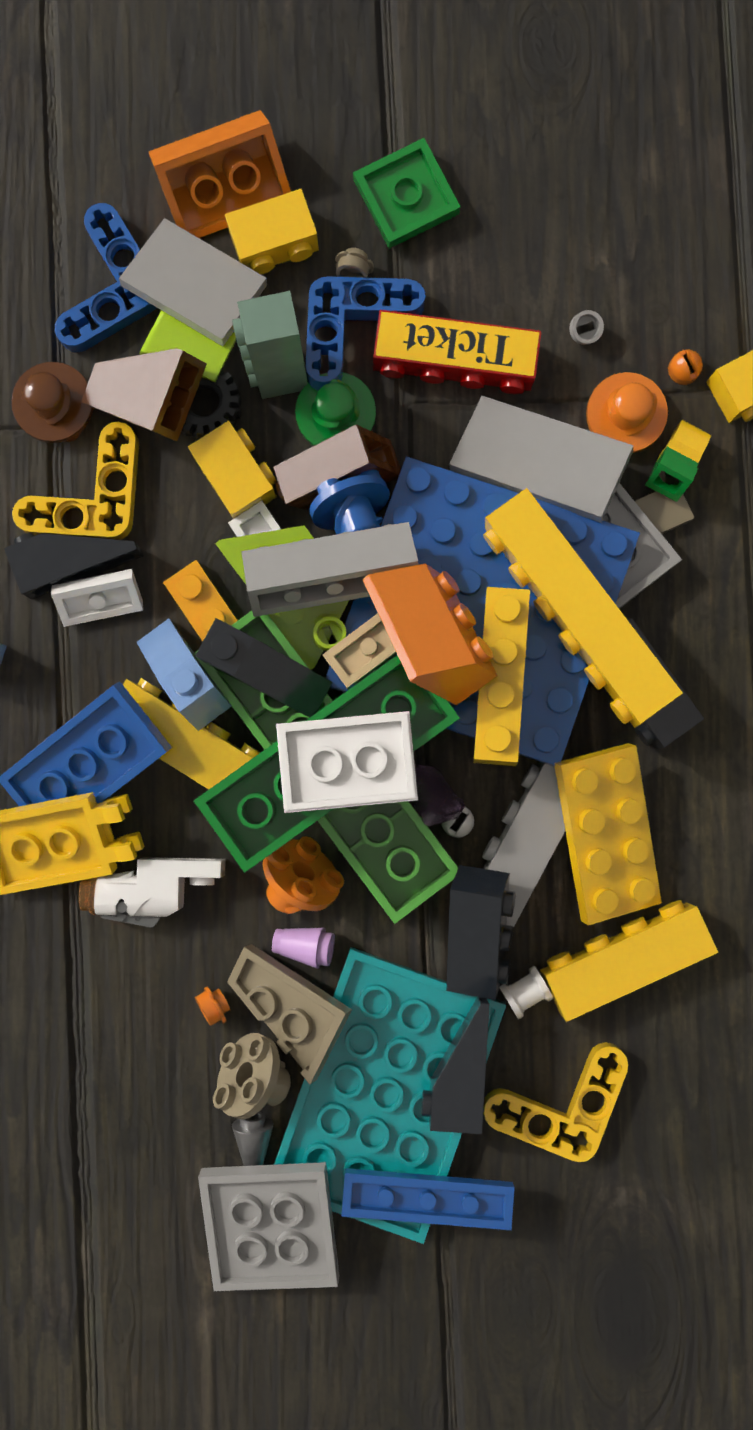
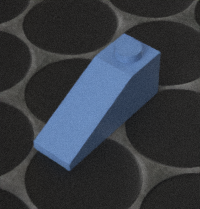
M169 618L137 641L139 648L162 688L177 710L198 731L231 707V704L193 655L194 652Z

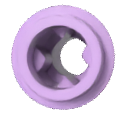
M277 928L272 940V952L318 969L320 965H330L334 952L335 935L334 933L326 932L325 928Z

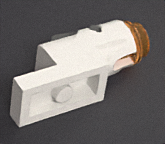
M160 857L137 859V875H134L133 870L81 880L79 908L81 911H89L90 915H100L103 919L151 928L158 923L161 917H167L183 908L185 877H190V885H214L215 878L225 876L226 859Z

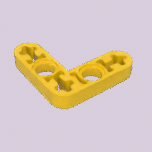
M118 421L111 422L101 431L94 500L25 496L17 501L12 511L16 526L26 533L37 532L38 535L45 533L121 540L127 537L133 526L139 441L132 428L126 423ZM118 433H122L125 439L129 441L128 444H122L120 450V457L124 462L128 461L127 465L116 461L117 452L110 443V440L118 438ZM115 471L123 472L127 477L126 486L118 492L109 491L105 483L108 475ZM105 498L113 501L125 500L124 505L116 502V514L120 519H123L122 524H116L114 531H110V528L103 523L104 518H111L112 505L109 502H104ZM35 506L36 510L40 513L53 516L54 528H51V521L43 518L35 519L33 525H31L24 518V514L31 513L32 507ZM71 508L80 509L84 517L82 524L75 529L65 528L63 524V515Z
M604 1042L593 1047L588 1055L566 1113L512 1091L499 1088L492 1090L484 1098L483 1114L489 1126L497 1131L575 1162L588 1161L598 1150L628 1070L627 1057L613 1043ZM613 1053V1059L618 1065L616 1069L608 1068L604 1080L607 1084H611L610 1088L607 1089L599 1082L590 1081L591 1076H595L600 1080L603 1067L598 1063L600 1057L608 1058L609 1054ZM590 1091H598L604 1096V1105L597 1112H587L582 1107L583 1097ZM503 1100H507L509 1110L521 1115V1107H527L521 1115L520 1128L515 1127L517 1120L511 1115L503 1114L500 1119H496V1114L491 1108L492 1105H500ZM538 1114L546 1115L551 1120L550 1130L541 1136L532 1134L528 1128L531 1118ZM560 1122H564L562 1126L563 1131L571 1136L577 1137L580 1131H583V1135L588 1141L587 1145L579 1144L577 1149L573 1150L570 1140L559 1135ZM558 1136V1143H553Z

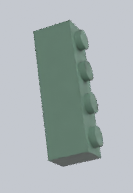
M290 291L238 301L240 318L232 319L251 388L258 386L262 399L301 391L308 382Z

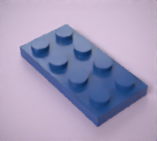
M119 681L0 776V783L18 806L91 792L94 793L96 802L101 803L168 752L172 746Z

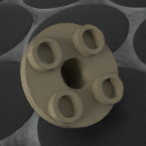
M250 1033L240 1038L236 1043L229 1042L223 1047L219 1058L221 1068L217 1080V1089L213 1095V1103L216 1108L222 1110L228 1116L237 1119H247L257 1114L266 1105L276 1106L286 1098L290 1089L291 1078L289 1072L285 1069V1063L279 1058L277 1046L272 1039L259 1033Z

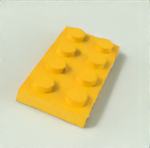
M627 743L555 763L554 767L581 921L589 926L661 904L637 746Z

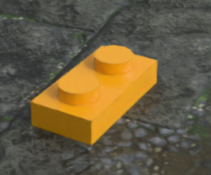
M197 560L163 582L202 641L206 637L215 618L229 625H233L238 621Z

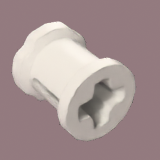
M535 966L529 968L527 976L512 985L507 986L503 984L499 987L518 1020L524 1017L523 1012L541 1000L545 999L549 1002L554 999Z

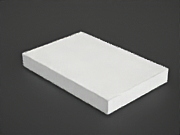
M409 711L276 724L284 813L418 800Z

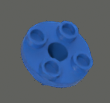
M374 469L364 471L358 476L342 481L332 478L322 482L317 487L319 495L311 503L309 512L313 523L317 527L335 530L336 535L343 532L380 527L383 518L377 517L375 514L386 505L390 492L386 482L381 478L379 472Z

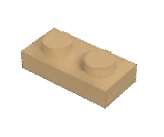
M377 613L325 652L323 657L349 690L397 655V652Z

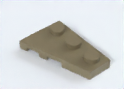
M254 945L245 946L227 983L257 1020H263L279 1039L276 1042L285 1054L290 1053L303 1069L301 1072L302 1076L309 1084H312L318 1079L352 1009Z

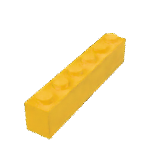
M528 488L485 517V529L487 532L483 536L486 542L497 555L501 552L504 553L512 564L508 567V570L514 580L522 588L528 585L537 597L533 603L538 612L547 622L551 619L555 621L562 631L558 635L561 642L573 656L579 653L588 665L584 669L587 677L598 690L602 687L606 689L614 700L610 703V706L622 723L626 724L630 721L633 727L636 728L683 694Z

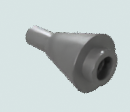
M261 1112L247 1119H237L232 1124L244 1166L264 1164L274 1123Z

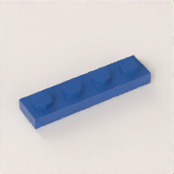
M345 1168L341 1216L511 1230L515 1187L513 1182Z

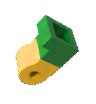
M681 420L666 447L661 451L645 485L677 502L693 482L698 470L697 466L711 435ZM664 471L679 479V483L676 485L665 483L660 478V472Z

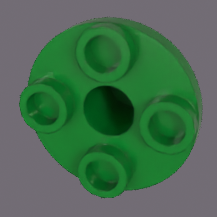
M343 372L341 381L339 379H332L330 383L322 386L319 391L311 387L309 383L305 385L298 396L295 413L301 434L307 442L315 446L356 424L372 431L376 418V407L368 387L357 377ZM328 373L321 374L320 376H328Z

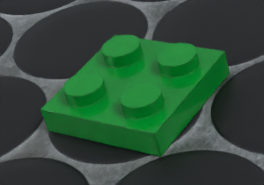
M425 138L353 172V181L389 249L460 214L461 207Z

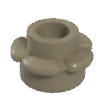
M348 248L346 251L339 252L335 258L337 262V277L368 278V273H372L374 269L373 262L359 248Z

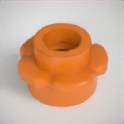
M205 987V991L195 997L202 1014L210 1026L220 1020L224 1024L226 1022L224 1013L230 1010L224 995L219 988L212 992L209 987Z

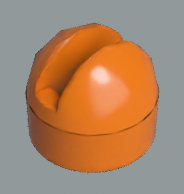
M690 349L676 353L668 366L670 378L680 385L693 383L702 372V357L696 351ZM684 358H688L694 373L690 374L689 366Z

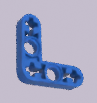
M107 203L92 205L84 216V225L117 282L58 317L55 323L56 336L61 344L71 352H82L157 308L120 285L119 277L128 266H116L113 263L115 253L122 249H128L134 253L135 258L140 249L118 212ZM104 218L105 221L109 222V226L115 236L110 242L98 225L97 221ZM124 293L133 307L129 310L121 297ZM108 302L118 304L120 312L114 320L104 321L100 319L99 310L102 305ZM91 314V317L98 326L97 329L94 330L86 315ZM75 324L80 328L79 331L82 336L74 339L73 336L69 335V326Z
M327 276L315 280L309 290L306 375L310 386L319 391L322 386L330 383L332 379L342 380L345 320L378 321L380 310L422 315L426 296L422 285L415 280L397 278ZM363 292H371L378 297V301L376 304L366 307L360 305L356 298ZM324 293L332 294L331 313H323ZM385 294H390V306H385ZM403 296H411V305H403ZM327 326L333 328L337 332V336L331 341L324 342L316 338L315 332L319 328ZM321 355H328V376H320Z

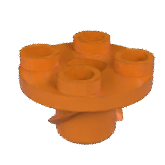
M632 372L614 374L599 383L591 394L586 409L589 431L633 445V453L646 450L659 438L666 426L668 417L667 402L661 389L651 379Z
M307 836L301 837L300 840L291 839L263 860V871L269 883L266 890L268 901L276 910L282 913L293 914L301 910H323L333 903L344 885L342 874L335 869L332 862L321 852L320 845L314 839Z

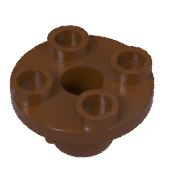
M44 362L31 367L22 374L13 389L11 401L16 421L28 435L42 442L61 443L76 440L88 425L94 407L81 402L88 382L75 368L64 363Z

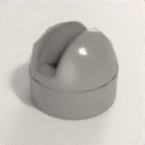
M582 311L571 320L569 327L570 335L575 342L581 345L591 344L601 337L604 323L601 316L595 311ZM593 323L594 330L581 333L580 335L577 333V327Z

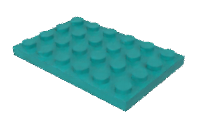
M350 947L333 995L335 999L351 1008L352 1011L318 1079L309 1084L304 1078L274 1165L326 1162L331 1207L333 1212L342 1214L345 1168L435 1176L448 1175L462 1133L430 1131L429 1117L421 1116L423 1090H430L433 1073L477 998L476 996L446 991L447 981ZM487 999L490 1005L486 1063L506 1008L505 1002L497 999ZM350 1217L422 1244L425 1242L430 1224Z

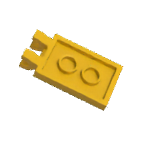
M91 792L0 810V895L112 875L118 868L116 862L135 860L137 857L136 851L144 848L140 832L126 834L114 839L110 823L122 822L125 819L123 813L131 812L133 809L128 794L115 796L97 803L94 793Z

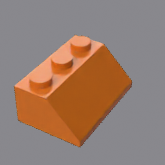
M261 110L149 151L175 224L198 238L228 228L225 218L227 213L291 192L270 122Z
M425 563L369 574L362 579L410 682L458 705L498 676L490 662L494 657L487 643L477 636L473 628L476 625V620L470 610L460 603L456 595L459 592V587L446 571L439 573Z

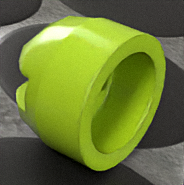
M331 616L320 619L313 629L316 645L320 649L328 651L346 637L344 623L340 619ZM329 627L336 641L335 644H329L323 629Z

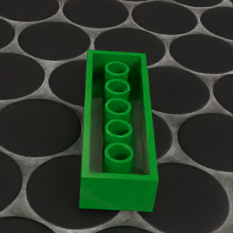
M397 655L306 721L409 711L414 752L460 719V717L447 700L410 682ZM278 741L194 800L244 873L335 809L284 813Z

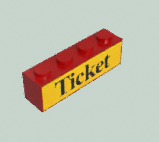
M380 310L373 356V370L380 371L381 375L388 378H403L405 374L420 376L422 381L432 384H440L444 380L458 381L461 386L470 389H481L484 385L500 387L502 392L508 394H521L524 390L531 391L535 381L541 331Z

